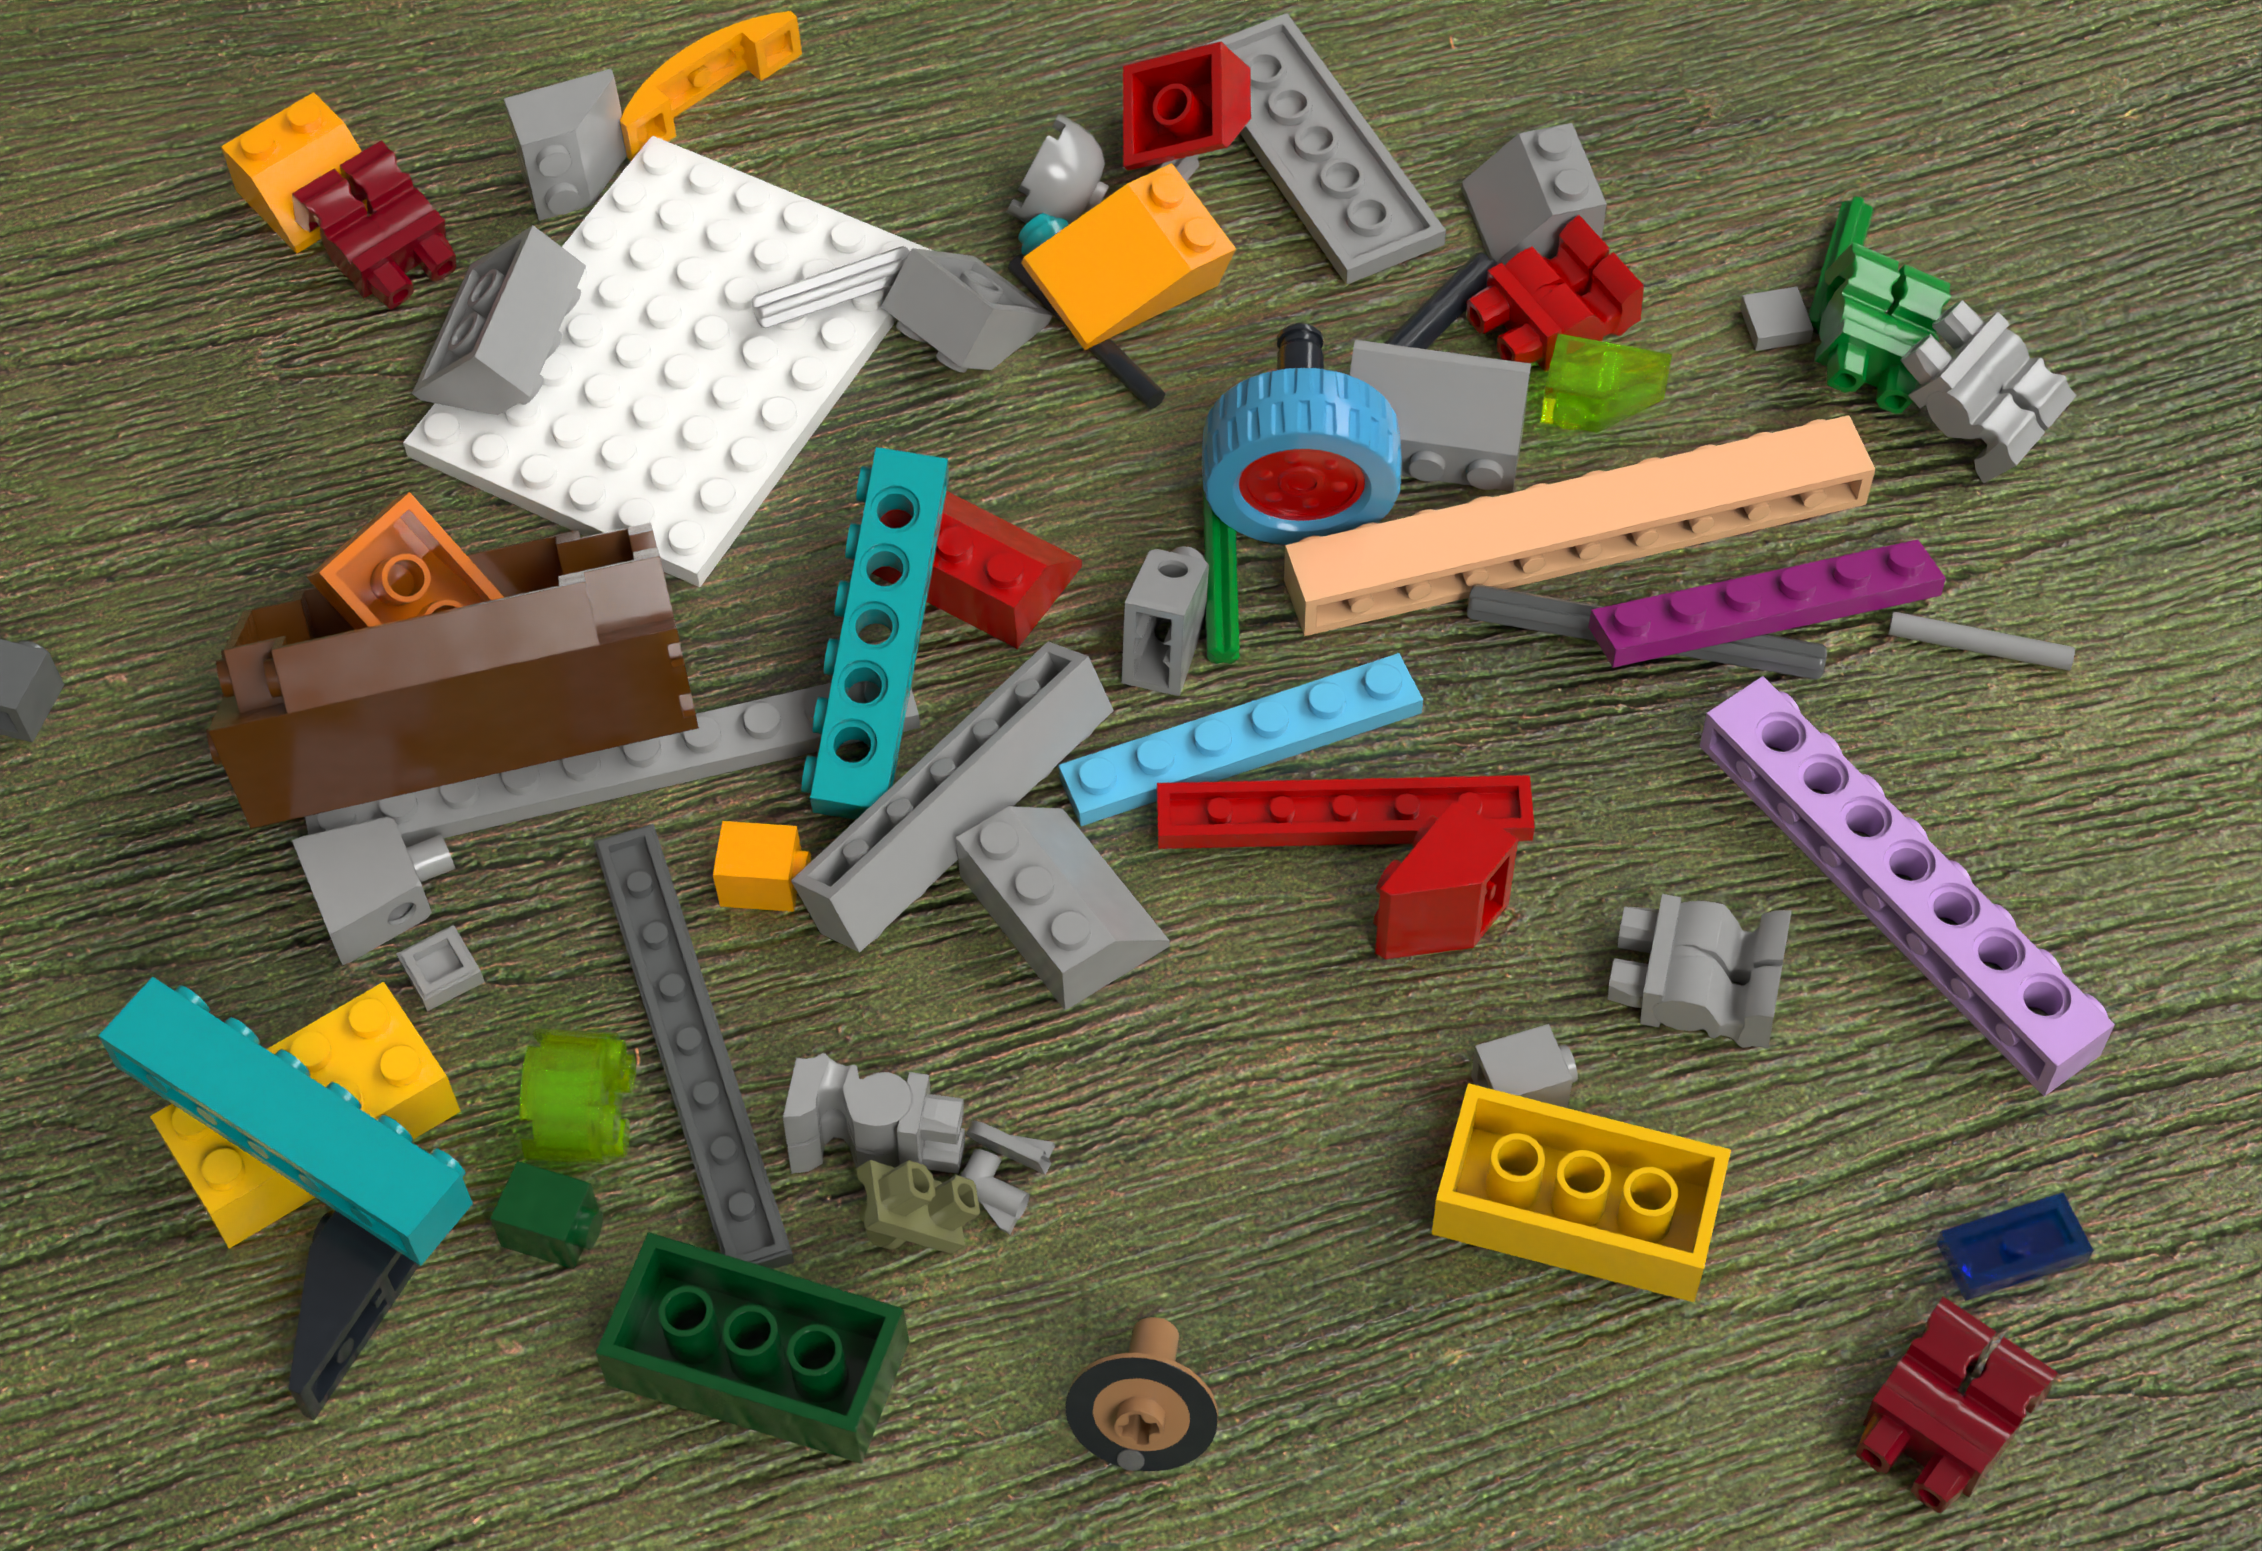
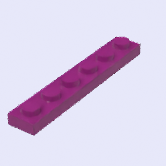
M1917 539L1591 609L1588 628L1614 668L1941 596L1946 577Z

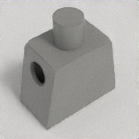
M1181 546L1175 548L1172 552L1160 549L1148 552L1125 601L1122 659L1123 684L1180 696L1206 616L1209 564L1197 550ZM1171 622L1163 643L1157 639L1155 631L1161 624Z
M389 817L315 833L292 840L342 965L356 960L426 920L432 912L421 882L455 869L442 834L406 848L394 818Z

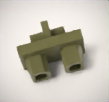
M869 1160L856 1168L858 1179L864 1185L867 1193V1203L860 1210V1219L864 1222L868 1239L874 1245L892 1250L908 1241L949 1254L965 1247L962 1225L978 1217L980 1214L976 1185L973 1180L958 1175L944 1183L933 1180V1175L925 1165L910 1160L896 1168Z

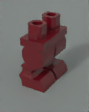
M382 140L340 165V174L334 168L292 193L295 222L309 232L320 227V237L330 259L348 279L353 281L355 289L363 299L373 294L392 310L407 301L414 293L413 283L405 273L419 265L432 281H439L456 269V255L446 239L445 220L436 209L432 208L422 192L413 186L410 175L399 169L394 152ZM364 199L367 200V210L369 212V216L366 211L365 205L362 202Z
M1944 1296L1929 1316L1921 1338L1913 1339L1906 1354L1872 1400L1863 1423L1866 1428L1855 1453L1858 1459L1877 1472L1885 1474L1888 1473L1902 1452L1925 1467L1913 1483L1910 1491L1919 1501L1937 1513H1942L1962 1493L1970 1498L1982 1478L1994 1466L2011 1443L2026 1418V1411L2032 1414L2046 1398L2058 1375V1372L2003 1337L1986 1360L1980 1377L1972 1380L1964 1395L1960 1393L1959 1389L1966 1377V1371L1972 1374L1985 1359L1997 1332Z

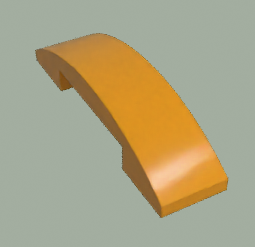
M791 11L758 16L732 24L699 39L660 66L633 95L620 119L627 158L632 161L651 136L667 142L675 138L674 117L748 70L759 81H763L800 57L802 49L797 16Z

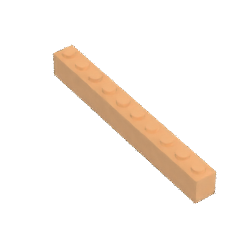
M1850 415L1830 420L1817 419L1803 426L1773 433L1760 432L1739 441L1717 446L1704 445L1691 452L1661 459L1656 457L1648 458L1638 464L1609 471L1596 470L1586 473L1582 477L1557 483L1535 484L1525 490L1496 497H1479L1469 503L1449 508L1422 510L1410 517L1384 523H1366L1353 530L1323 537H1306L1297 543L1285 545L1284 582L1303 634L1308 636L1469 598L1472 587L1477 584L1509 589L1863 506L1867 503L1875 467Z

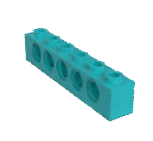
M876 447L872 467L861 466L856 502L865 503L862 523L851 522L845 553L846 559L854 560L851 582L840 580L835 602V616L844 618L840 639L829 638L824 661V674L833 676L829 698L818 697L813 719V733L822 734L818 757L807 756L802 777L801 792L811 793L810 800L813 813L856 820L894 784L949 481L947 458ZM895 509L903 510L912 516V520L901 528H889L880 521L886 512ZM883 566L893 567L902 574L901 578L890 586H879L869 579L874 570ZM876 623L886 626L892 632L886 641L876 645L865 643L858 637L860 631L865 626ZM868 681L876 684L881 689V692L875 700L869 703H857L848 697L849 689L858 682ZM848 740H860L870 747L869 754L863 760L855 763L841 760L836 755V752Z

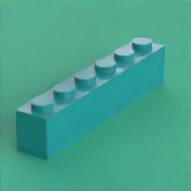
M152 977L98 1035L115 1067L420 1266H422L473 1204L463 1180L466 1174L465 1170L454 1158L437 1148H434L430 1154L412 1143L413 1138L410 1133L389 1116L382 1115L376 1120L360 1110L362 1107L359 1101L344 1087L334 1082H330L327 1087H324L309 1077V1070L295 1056L282 1049L274 1055L260 1046L258 1037L239 1020L229 1017L223 1022L210 1014L208 1005L196 993L185 986L179 985L174 991Z

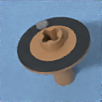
M1149 1317L1138 1321L1132 1330L1128 1353L1107 1356L1089 1364L1077 1374L1068 1390L1065 1406L1066 1417L1070 1429L1078 1441L1102 1460L1129 1471H1163L1183 1466L1195 1460L1206 1451L1217 1431L1218 1408L1211 1390L1193 1371L1175 1362L1179 1333L1171 1322L1158 1317Z

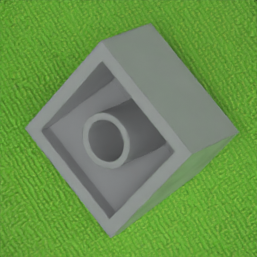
M612 69L504 98L521 174L538 220L592 206L627 157L620 125L622 112Z
M1572 123L1517 134L1462 181L1461 190L1489 259H1494L1497 264L1502 262L1505 265L1516 254L1531 246L1549 260L1556 257L1559 248V234L1578 215L1602 239L1607 204Z
M916 248L911 249L881 306L899 320L896 327L902 333L914 340L928 342L938 350L936 358L941 363L963 373L968 368L993 370L1046 327L1053 317V314L975 256Z

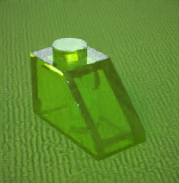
M1558 333L1545 385L1541 423L1556 425L1567 430L1599 433L1664 400L1673 354Z

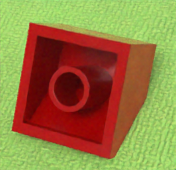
M1221 41L1123 66V167L1128 171L1228 148L1251 119V68Z

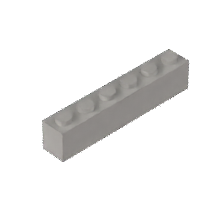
M1048 641L791 880L822 935L860 953L870 942L877 939L891 922L912 902L920 898L927 888L958 860L957 836L1006 807L1014 806L1038 782L1047 777L1053 768L1080 742L1093 733L1094 729L1114 710L1089 656Z

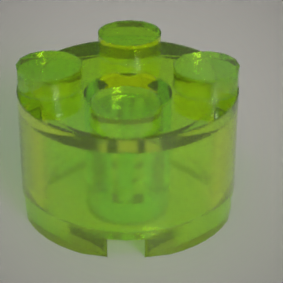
M536 1028L532 1035L541 1047H527L520 1089V1120L533 1121L534 1139H521L525 1159L531 1161L608 1165L613 1157L625 1158L629 1147L630 1124L628 1118H621L623 1093H633L636 1078L635 1055L627 1054L626 1041L620 1040L616 1032Z

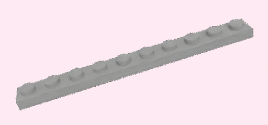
M862 681L854 684L849 689L847 695L857 703H869L879 696L881 689L872 682ZM831 683L697 713L699 729L306 816L308 835L389 817L394 818L404 844L408 847L442 834L443 838L818 752L822 734L813 733L815 707L819 696L829 698ZM912 688L903 732L921 728ZM848 740V741L844 742L841 746L848 745V744H853V743H857V742H861V741H860V740Z

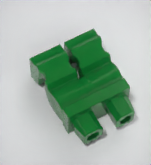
M1852 242L1825 271L1826 283L1837 288L1821 317L1819 335L1822 343L1816 349L1815 362L1827 366V386L1847 393L1856 392L1864 383L1870 384L1878 388L1876 396L1878 406L1894 414H1900L1913 402L1908 395L1919 384L1900 360L1917 342L1929 334L1939 342V338L1936 335L1937 331L1932 327V324L1941 315L1942 308L1951 298L1949 293L1950 283L1906 264L1898 270L1899 261Z

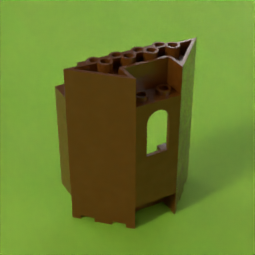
M646 523L582 538L580 537L579 530L466 554L505 598L355 630L316 587L295 591L291 601L244 610L235 628L231 631L232 634L227 639L225 648L221 650L222 659L216 660L217 674L223 692L222 702L220 705H217V713L215 716H212L211 726L206 729L213 762L215 765L223 764L250 829L699 729L679 635L652 524Z

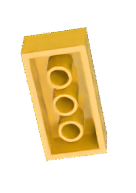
M384 982L267 1048L274 1055L280 1049L289 1052L306 1066L310 1072V1078L324 1087H327L330 1082L344 1087L359 1101L362 1107L360 1110L376 1120L382 1115L389 1116L401 1124L410 1133L413 1140L461 1112L447 1075ZM173 1104L150 1116L169 1152L229 1249L316 1198Z
M1468 1083L1436 1198L1432 1235L1695 1302L1705 1267L1731 1149Z

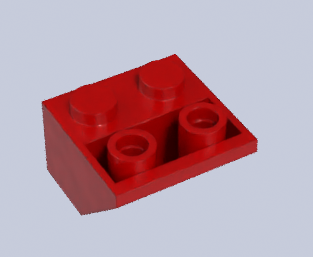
M1456 800L1452 801L1439 818L1434 815L1427 818L1414 838L1413 850L1403 862L1397 859L1393 860L1384 870L1377 883L1376 892L1380 894L1379 908L1373 919V924L1377 926L1375 953L1384 959H1393L1474 948L1509 905L1518 838Z

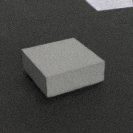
M1798 287L1742 295L1740 309L1755 351L1811 342L1814 329Z
M454 925L396 953L400 965L427 1012L485 982L481 970Z

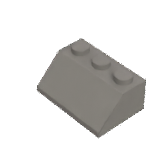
M533 225L470 264L412 394L422 401L499 415L518 403L522 405L529 403L539 392L543 384L544 378L540 375L546 359L555 352L562 340L563 334L559 331L562 321L575 307L581 296V290L577 287L586 265Z
M1355 340L1350 376L1358 378L1374 387L1389 401L1398 418L1402 450L1401 476L1414 477L1427 482L1442 481L1471 485L1483 490L1499 489L1513 491L1523 434L1531 369L1530 363Z
M1008 806L956 837L960 877L1065 1011L1170 947V941L1063 808Z

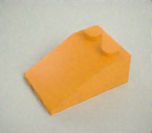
M1171 163L1124 185L1024 256L1021 264L1083 349L1086 350L1217 287L1236 248Z

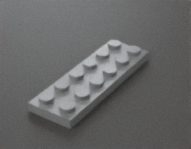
M1288 13L1205 44L1223 42L1251 68V119L1240 134L1346 285L1445 245L1446 230Z

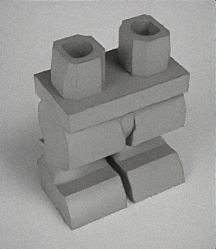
M1960 300L1945 310L1932 324V327L1951 346L1949 351L1947 352L1929 334L1917 342L1900 361L1919 382L1917 387L1908 396L1919 408L1926 405L1932 421L1947 437L1963 439L1982 438L1987 444L1974 460L1976 472L1984 484L2017 466L2045 433L2044 431L2054 423L2077 395L2069 387L2065 376L2051 373L2045 367L2044 360L2041 357L2030 358L2028 356L2025 343L2014 332L2006 329L2010 324L1999 312L1982 320L1963 300Z
M1662 894L1659 910L1624 907L1618 948L1651 953L1649 964L1614 958L1609 981L1608 1000L1631 1007L1642 1008L1640 1024L1659 1027L1661 1022L1668 1027L1683 1031L1704 1029L1711 1038L1721 1035L1730 1037L1743 1048L1750 1046L1769 1048L1792 910H1775L1762 914L1760 927L1754 932H1747L1742 930L1729 909L1719 903L1707 901L1681 903V897ZM1731 981L1740 983L1741 985L1732 984Z
M825 1053L815 1058H796L783 1114L791 1174L809 1172L823 1164L825 1145L833 1138L845 1140L850 1148L856 1168L869 1160L895 1168L910 1160L925 1165L928 1170L959 1174L965 1146V1129L961 1128L964 1101L962 1098L930 1094V1081L927 1074L909 1072L907 1082L900 1076L889 1072H877L864 1079H860L856 1065L844 1066L832 1060Z

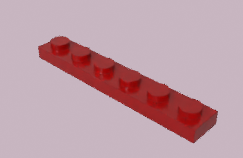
M1530 775L1157 783L1158 849L1413 844L1418 830L1426 819L1432 815L1439 818L1453 800L1518 838V841H1533L1535 826Z

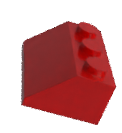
M947 491L927 602L1018 649L1081 569L1082 559ZM895 509L886 512L880 521L889 528H901L912 520V516L903 510ZM890 566L879 567L872 572V574L891 584H895L902 576L897 569Z

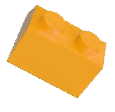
M314 92L221 146L236 192L296 254L321 240L320 227L309 232L295 222L292 193L334 168L340 174V165L362 152L345 123ZM364 199L362 202L365 205L366 211H368L367 200Z

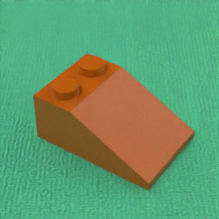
M410 492L394 499L307 577L355 630L505 598Z

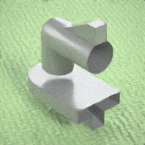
M972 1121L967 1131V1135L977 1143L1046 1175L1051 1165L1049 1157L1055 1147L1054 1142L1009 1135L979 1121ZM974 1149L961 1177L974 1181L978 1202L984 1206L1001 1231L1010 1235L1027 1207L1030 1194L993 1177L1002 1161L1000 1157L981 1149Z

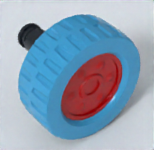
M1307 323L1290 324L1277 335V347L1279 349L1277 354V370L1248 378L1226 391L1215 402L1206 417L1202 445L1203 489L1209 506L1215 515L1226 525L1241 534L1278 545L1293 544L1306 537H1323L1353 530L1366 523L1380 522L1392 509L1394 502L1399 496L1402 466L1398 418L1389 401L1374 387L1358 378L1336 371L1325 370L1324 354L1321 350L1323 347L1321 331Z

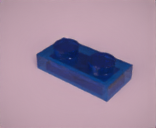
M2064 1192L1940 1232L1936 1242L1965 1301L2088 1262L2094 1251Z

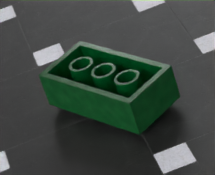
M648 1232L595 1353L608 1386L862 1464L908 1347L909 1336L904 1308Z

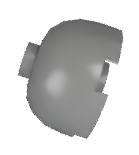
M1058 114L1052 125L1053 129L1061 132L1060 136L1056 140L1047 135L1018 188V191L1027 195L1025 201L1021 203L1013 198L1006 211L1025 223H1028L1039 214L1046 213L1056 218H1064L1068 224H1071L1082 214L1083 210L1088 212L1098 205L1109 187L1100 181L1105 164L1102 148L1091 133L1061 114Z

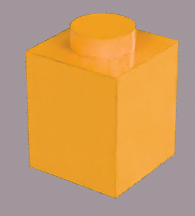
M722 821L713 870L720 907L795 911L797 890L791 880L811 862L810 851L801 850L797 826Z

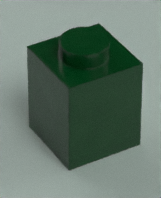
M517 1161L490 1220L501 1247L575 1269L583 1249L590 1250L600 1235L603 1224V1212L599 1209L591 1183Z

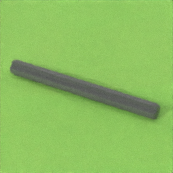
M1477 584L1470 591L1467 614L1473 620L1596 641L1588 628L1591 609L1605 606ZM1764 634L1673 655L1819 679L1825 669L1827 648L1819 643Z

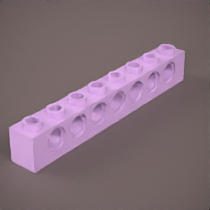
M1762 676L1707 712L1699 747L2044 1097L2101 1056L2115 1025L2108 1018L2101 1003L2093 996L2084 994L2062 973L2057 960L2048 951L2037 948L2017 928L2013 917L2005 908L1998 904H1993L1973 885L1967 871L1956 861L1948 860L1928 840L1926 832L1916 820L1905 817L1885 797L1882 788L1871 776L1862 775L1843 756L1839 745L1830 735L1823 732L1820 733L1800 713L1798 705L1791 696L1785 692L1778 691ZM1770 747L1779 748L1785 752L1774 751ZM1810 789L1822 790L1827 794H1819ZM1852 831L1863 832L1869 835L1870 837H1862L1853 833ZM1895 874H1903L1909 876L1914 881L1903 880L1897 877ZM1939 918L1951 919L1958 925L1944 923ZM1983 962L1995 963L2003 970L1991 969ZM2028 1007L2040 1008L2049 1016L2035 1014Z

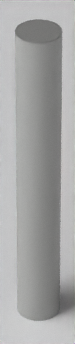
M1894 611L1888 635L2068 671L2072 668L2075 655V647Z

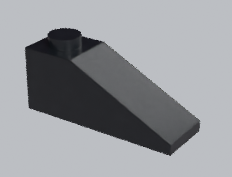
M336 1210L328 1211L320 1219L313 1234L312 1244L309 1247L288 1387L302 1414L314 1421L419 1267L417 1263Z

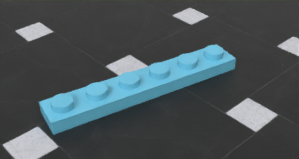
M1400 653L1059 764V778L1080 826H1084L1156 802L1157 783L1216 782L1421 714L1423 698Z

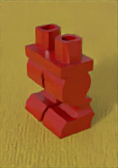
M1580 215L1569 222L1559 234V248L1556 257L1549 260L1531 246L1516 254L1505 265L1501 262L1490 268L1487 276V288L1467 300V319L1479 334H1485L1501 324L1507 328V332L1497 337V350L1502 360L1530 364L1536 361L1544 372H1547L1559 365L1560 358H1568L1577 354L1591 340L1599 344L1603 337L1609 334L1621 336L1628 328L1641 321L1644 285L1614 252L1609 254V246Z

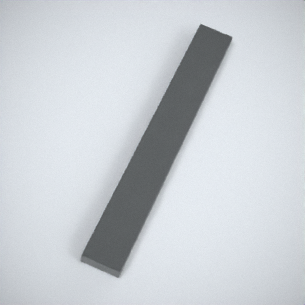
M650 824L593 841L721 1254L770 1269L794 1263L790 1244L655 826Z

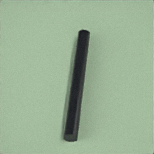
M1020 254L1014 257L1009 263L1008 271L1069 330L1021 264L1024 255ZM1110 338L1089 348L1149 409L1156 408L1164 400L1165 392Z

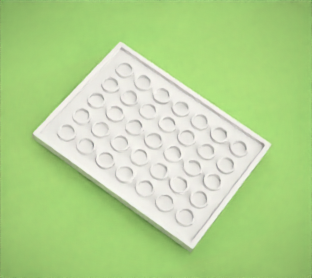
M651 136L562 246V248L585 264L586 268L577 287L581 290V296L575 307L562 321L559 331L563 334L562 340L555 352L546 359L540 375L543 376L544 381L536 396L525 405L518 403L499 415L435 403L403 442L407 457L572 531L579 530V533L584 536L651 523L663 571L697 587H701L897 321L894 316L881 307L892 286L768 328H762L753 312L752 298L755 295L901 246L907 247L909 251L912 248L931 249L670 142Z

